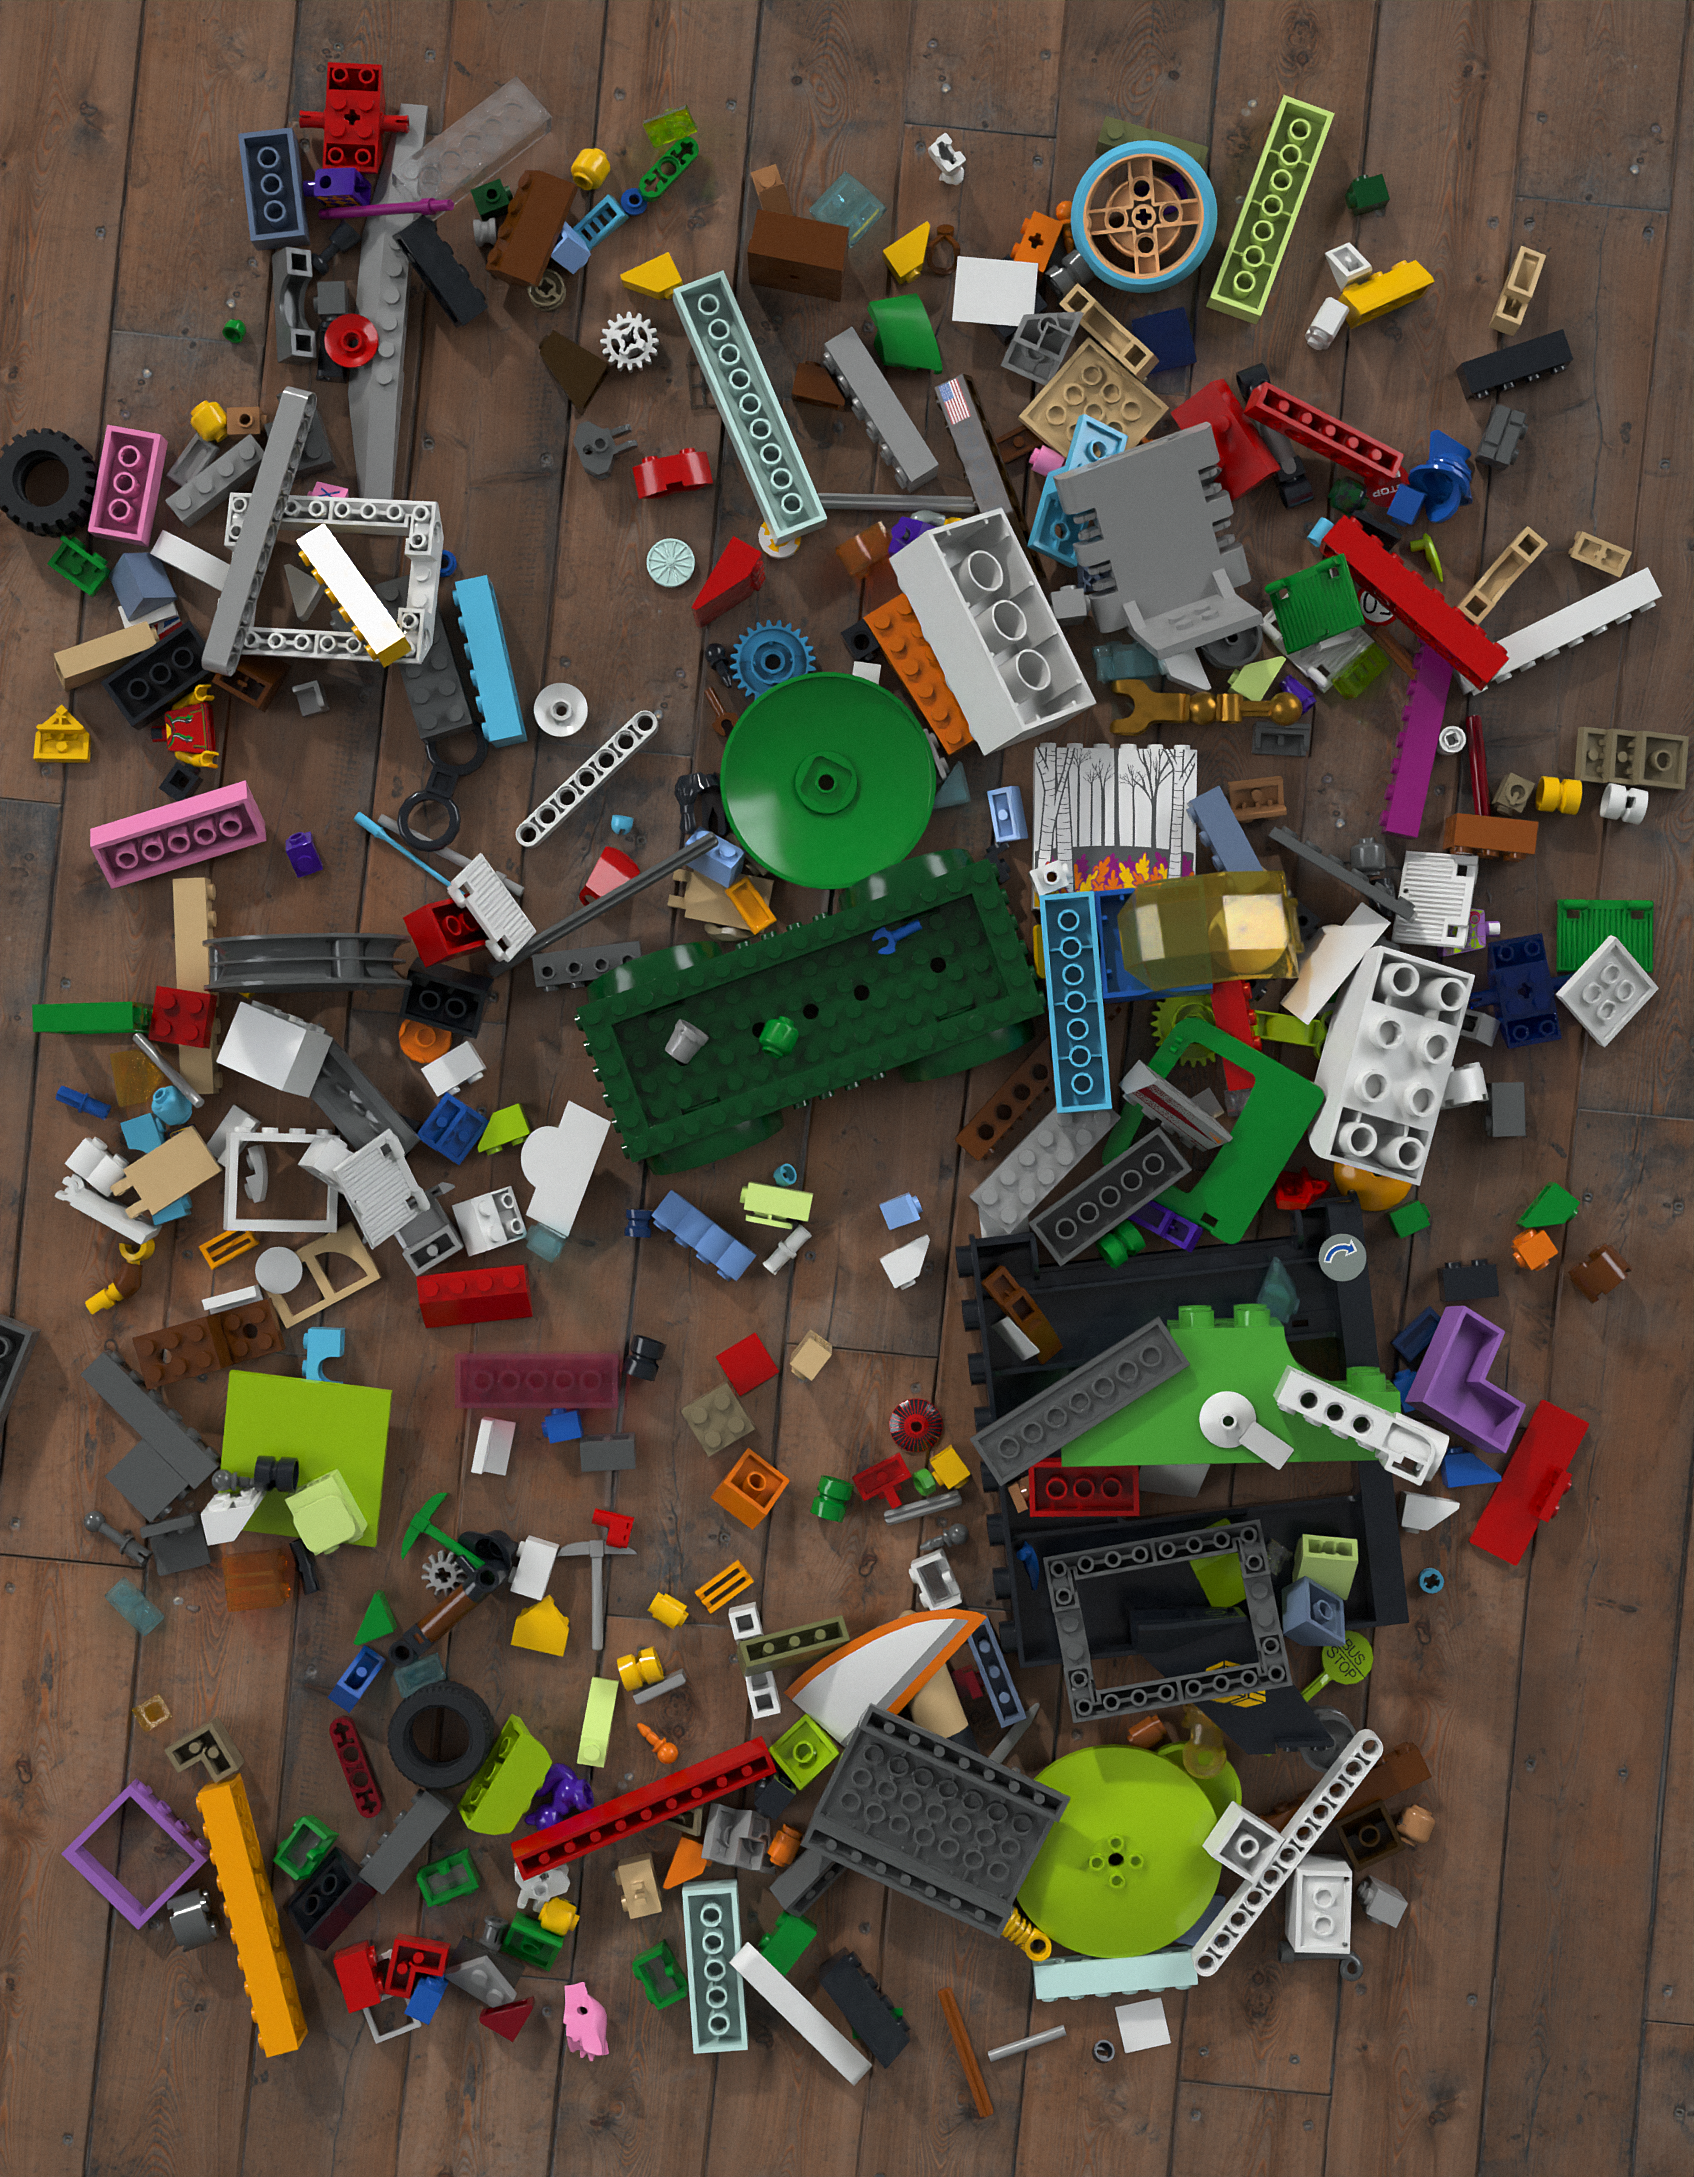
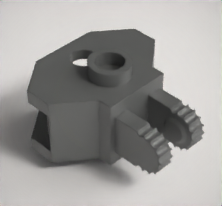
M589 421L578 425L573 442L587 474L600 481L609 478L615 460L620 459L619 455L638 447L636 440H629L615 446L613 441L632 431L629 424L609 430V428L602 429ZM588 451H592V454L586 455Z

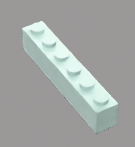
M1193 1946L1162 1947L1144 1955L1126 1958H1100L1081 1954L1048 1957L1041 1962L1032 1960L1036 1998L1042 1999L1044 2002L1056 2001L1058 1997L1081 1999L1084 1998V1995L1095 1994L1097 1997H1107L1111 1995V1992H1122L1123 1994L1130 1995L1144 1989H1149L1151 1992H1161L1166 1987H1175L1180 1990L1189 1989L1192 1987L1191 1985H1198L1197 1972L1191 1959Z

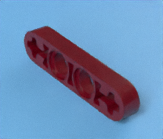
M345 1715L338 1716L329 1728L333 1745L358 1812L363 1817L373 1818L378 1815L383 1806L380 1790L353 1719ZM339 1722H341L343 1726L348 1725L349 1729L345 1732L347 1740H349L351 1737H353L354 1739L353 1741L346 1742L342 1746L340 1742H343L345 1740L344 1735L342 1732L336 1731V1728L339 1726ZM348 1747L356 1748L359 1752L358 1759L355 1761L346 1759L344 1755L345 1749ZM358 1772L365 1773L368 1777V1783L365 1786H358L354 1782V1774ZM369 1788H372V1791L368 1793L369 1800L371 1802L376 1801L377 1803L373 1811H371L370 1807H364L367 1801L365 1793L361 1796L359 1795V1793L365 1792Z

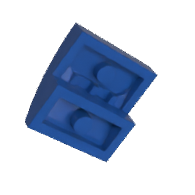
M446 1092L416 1134L428 1146L460 1165L482 1135L490 1120Z

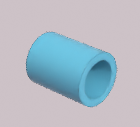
M1321 517L1307 536V540L1320 548L1322 539L1333 528L1334 524Z

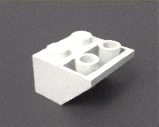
M511 1186L452 1205L468 1256L528 1237Z
M248 1487L236 1494H230L229 1491L214 1495L200 1514L207 1545L234 1541L267 1492L256 1491L255 1488Z

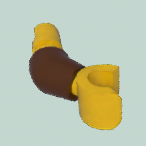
M153 1238L143 1243L136 1254L133 1252L131 1244L119 1243L121 1255L127 1260L122 1262L118 1275L113 1279V1283L108 1285L109 1289L104 1288L85 1301L86 1307L92 1315L103 1307L108 1310L116 1304V1300L129 1299L138 1292L142 1284L143 1265L140 1264V1261L147 1260L153 1255L155 1250Z

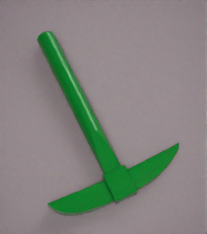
M437 1493L432 1496L409 1523L410 1526L402 1543V1560H404L420 1533L425 1532L458 1557L462 1554L465 1555L476 1570L485 1564L483 1560L431 1524V1517L450 1493ZM487 1570L488 1578L495 1581L494 1574Z

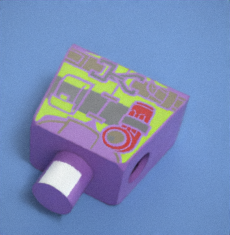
M1471 908L1465 948L1437 946L1438 957L1486 948V937L1500 936L1499 921H1485L1484 910ZM1449 926L1447 937L1456 938L1457 926Z

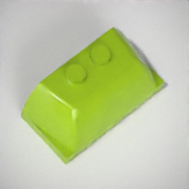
M514 1714L510 1715L484 1764L474 1776L457 1805V1809L467 1828L475 1832L490 1835L511 1833L522 1814L529 1810L532 1797L536 1790H540L543 1786L545 1775L552 1765V1760L545 1747L530 1734L522 1719Z

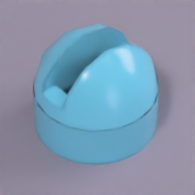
M612 815L611 828L617 835L620 829H622V835H626L631 831L634 819L622 815Z
M783 1164L774 1171L773 1178H775L777 1185L785 1187L795 1183L797 1174L793 1166Z

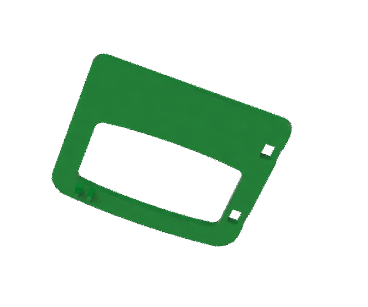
M1187 1017L1179 1021L1169 1033L1148 1064L1149 1068L1166 1079L1187 1047L1193 1042H1198L1252 1073L1255 1077V1084L1239 1119L1230 1133L1233 1138L1222 1146L1218 1155L1192 1191L1184 1192L1171 1185L1153 1198V1200L1188 1221L1202 1227L1228 1244H1235L1244 1235L1322 1104L1324 1091L1320 1086L1206 1020L1198 1017ZM1128 1101L1126 1102L1120 1114L1121 1118L1115 1124L1103 1150L1102 1159L1104 1166L1130 1148L1134 1135L1145 1115L1141 1111L1144 1107L1139 1103L1133 1106ZM1204 1212L1219 1220L1215 1227L1201 1220Z

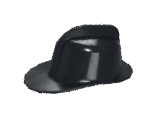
M493 1530L485 1534L476 1531H466L458 1538L460 1545L485 1563L494 1559L500 1560L506 1565L508 1571L511 1568V1560L519 1547L518 1542L513 1541L502 1530Z

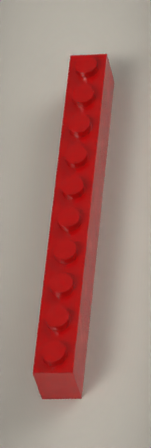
M760 1736L511 1843L513 1857L523 1881H526L777 1771L763 1737Z

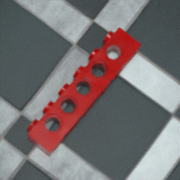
M1264 382L1252 390L1243 413L1380 486L1395 479L1404 454L1268 382Z

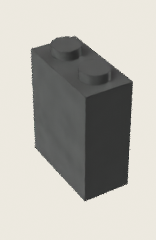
M144 1438L105 1475L149 1522L157 1518L160 1520L164 1519L173 1510L170 1505L176 1499L182 1501L192 1491L189 1487L190 1484Z

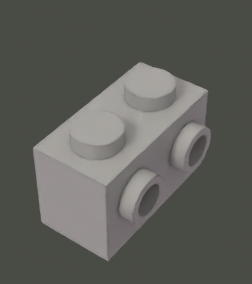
M1076 585L1063 586L1060 588V591L1051 592L1048 598V604L1060 627L1083 624L1086 616H1088V611H1091L1089 595H1084L1083 588L1076 589Z
M1368 1875L1366 1881H1362L1357 1889V1900L1363 1907L1362 1910L1368 1914L1367 1918L1379 1925L1385 1922L1397 1928L1408 1905L1397 1888Z

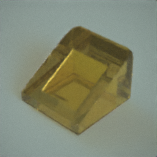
M159 1693L132 1708V1712L144 1732L150 1731L172 1717Z

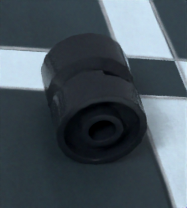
M634 1334L629 1347L632 1355L626 1356L622 1371L644 1380L655 1381L659 1369L656 1362L662 1360L667 1345L660 1341Z
M259 1455L257 1457L254 1471V1488L256 1491L272 1492L274 1488H277L278 1492H296L299 1479L298 1458L281 1457L277 1461L274 1456Z

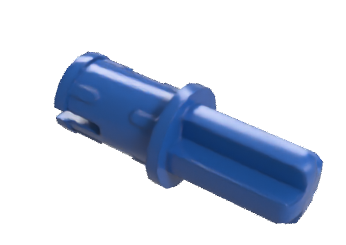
M61 1086L56 1094L57 1101L78 1109L79 1113L86 1112L104 1121L111 1109L110 1104L89 1097V1093L82 1094L65 1086Z

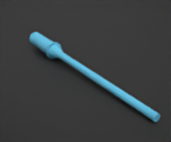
M358 812L353 820L373 834L374 838L387 841L447 887L451 885V882L390 838L383 830V827H380L367 816Z

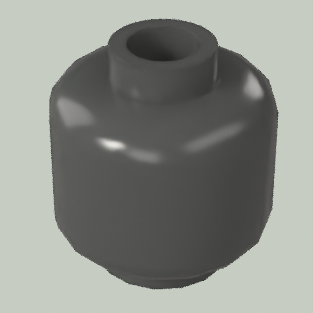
M1375 838L1359 839V844L1350 848L1351 870L1355 868L1367 877L1380 876V871L1386 868L1385 846L1381 843H1375Z

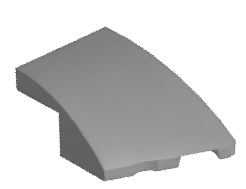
M1062 312L1023 315L1000 366L1046 386L1055 376L1084 313Z
M711 1803L701 1858L745 1870L775 1875V1867L771 1866L770 1855L767 1853L772 1843L769 1818L766 1819L758 1812L752 1810H738L721 1804Z

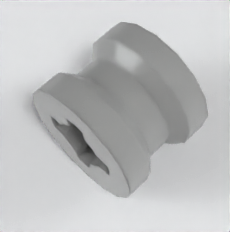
M489 218L488 221L474 219L473 228L476 246L482 247L486 243L494 246L498 238L496 218Z

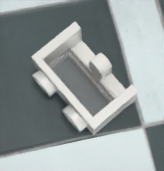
M942 1547L932 1553L912 1560L909 1574L913 1583H918L922 1593L919 1596L925 1609L929 1608L930 1611L947 1609L962 1603V1591Z

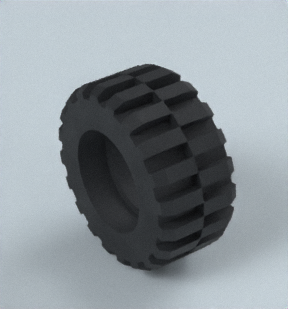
M42 428L41 433H39L35 429L26 431L27 436L22 437L20 434L12 438L14 443L11 446L5 444L1 448L4 454L0 458V509L22 529L41 537H45L47 534L51 538H57L61 536V532L67 535L75 533L74 527L77 525L83 528L88 523L85 518L89 514L91 515L99 472L98 464L93 461V456L74 438H70L61 431L55 433L49 428ZM49 460H58L68 468V489L64 496L56 503L45 507H37L27 499L25 491L27 477L38 464Z

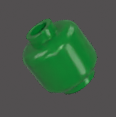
M779 1016L778 1019L768 1020L759 1038V1043L763 1047L762 1051L777 1059L790 1055L799 1037L798 1030L793 1026L794 1022L783 1016Z

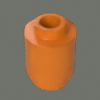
M783 1824L782 1829H778L767 1851L771 1856L770 1861L781 1867H784L785 1864L791 1865L801 1845L803 1833L790 1825Z

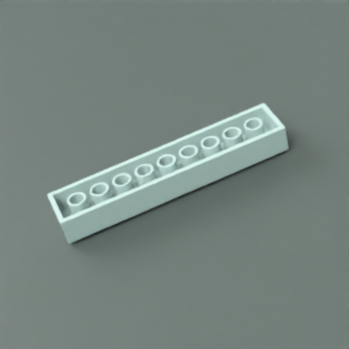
M724 270L673 289L674 305L775 546L825 527L827 516Z

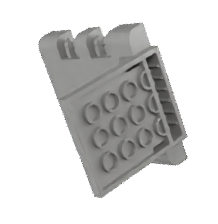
M1207 421L1053 476L1063 512L1068 515L1077 514L1073 518L1075 524L1094 520L1095 526L1083 529L1078 533L1079 540L1082 541L1072 545L1078 564L1083 567L1090 566L1088 568L1089 575H1097L1105 571L1109 573V577L1093 583V590L1098 592L1089 595L1091 611L1097 630L1101 633H1109L1124 628L1127 633L1160 661L1264 623L1262 613L1236 595L1233 589L1251 581L1242 543L1234 542V534L1215 537L1214 532L1230 526V518L1226 517L1231 516L1234 511L1229 492L1226 490L1220 491L1222 489L1220 483H1211L1204 487L1201 484V480L1213 477L1218 473L1216 467L1209 466L1220 461L1212 427Z

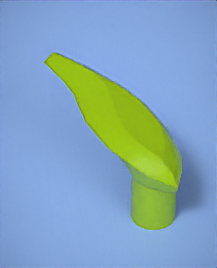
M1424 533L1423 539L1410 541L1411 552L1425 550L1426 560L1430 563L1435 577L1439 583L1443 582L1440 561L1431 537Z

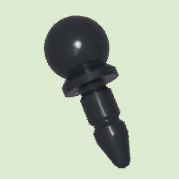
M712 643L705 649V658L711 663V668L717 670L721 681L728 688H731L732 677L727 668L729 660L725 657L726 651L721 644Z

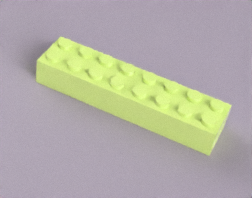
M1286 95L1283 96L1206 307L1255 325L1259 321L1335 113Z

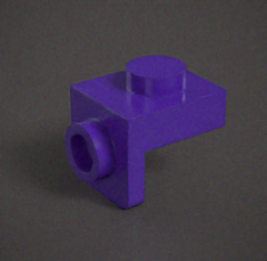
M311 832L295 833L285 841L286 853L297 878L323 870V864L314 846Z

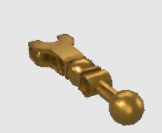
M1138 679L1114 680L1111 682V691L1117 696L1131 698L1135 703V708L1128 718L1112 721L1109 726V732L1119 736H1140L1155 723H1190L1191 720L1195 724L1202 726L1209 725L1214 721L1224 724L1242 723L1243 717H1270L1275 724L1285 727L1296 723L1301 717L1303 709L1299 698L1293 693L1288 692L1278 693L1271 701H1243V695L1217 694L1216 697L1212 693L1205 691L1197 692L1193 696L1184 693H1155Z

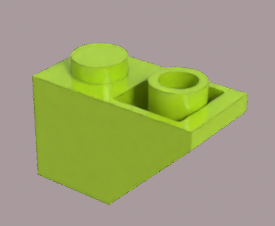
M518 1103L492 1114L477 1147L479 1153L486 1151L487 1155L502 1151L501 1145L512 1142V1145L515 1146L526 1141L527 1135H530L532 1130L522 1104Z

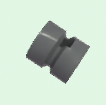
M1073 250L1062 259V265L1055 264L1046 271L1044 278L1054 294L1062 301L1077 283L1083 288L1095 278V274L1077 250Z

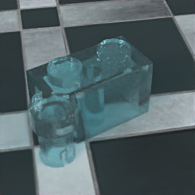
M1132 640V644L1122 645L1121 641L1107 642L1103 646L1091 648L1092 659L1095 660L1097 681L1110 683L1114 680L1156 678L1159 674L1157 658L1137 640Z

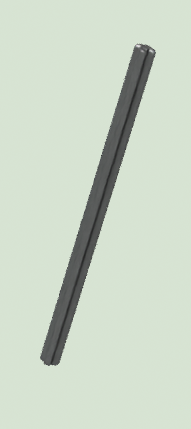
M713 832L706 834L534 936L509 962L505 960L490 962L487 966L488 972L492 977L499 976L717 847L719 844L717 837Z

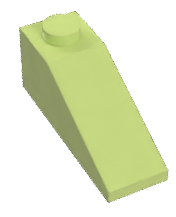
M592 1677L577 1759L578 1764L604 1768L619 1684L617 1680Z

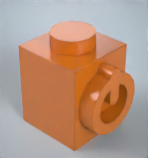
M1528 1228L1512 1240L1514 1245L1511 1248L1515 1252L1512 1254V1257L1520 1268L1541 1270L1550 1263L1548 1259L1559 1253L1546 1232L1542 1229Z

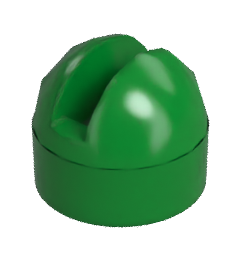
M230 319L223 328V336L231 342L240 343L246 334V326L242 320Z

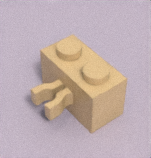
M651 1852L620 1859L618 1869H615V1878L617 1885H622L624 1895L621 1896V1902L624 1912L629 1911L630 1919L662 1912L663 1900Z

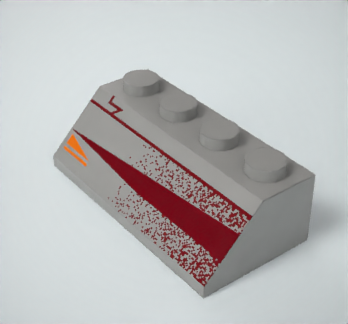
M1140 1060L1118 1084L1125 1092L1122 1096L1130 1104L1135 1106L1139 1103L1144 1107L1141 1111L1153 1121L1156 1117L1162 1121L1160 1125L1173 1135L1176 1131L1181 1135L1179 1140L1190 1149L1195 1146L1204 1152L1230 1142L1233 1138L1212 1115Z

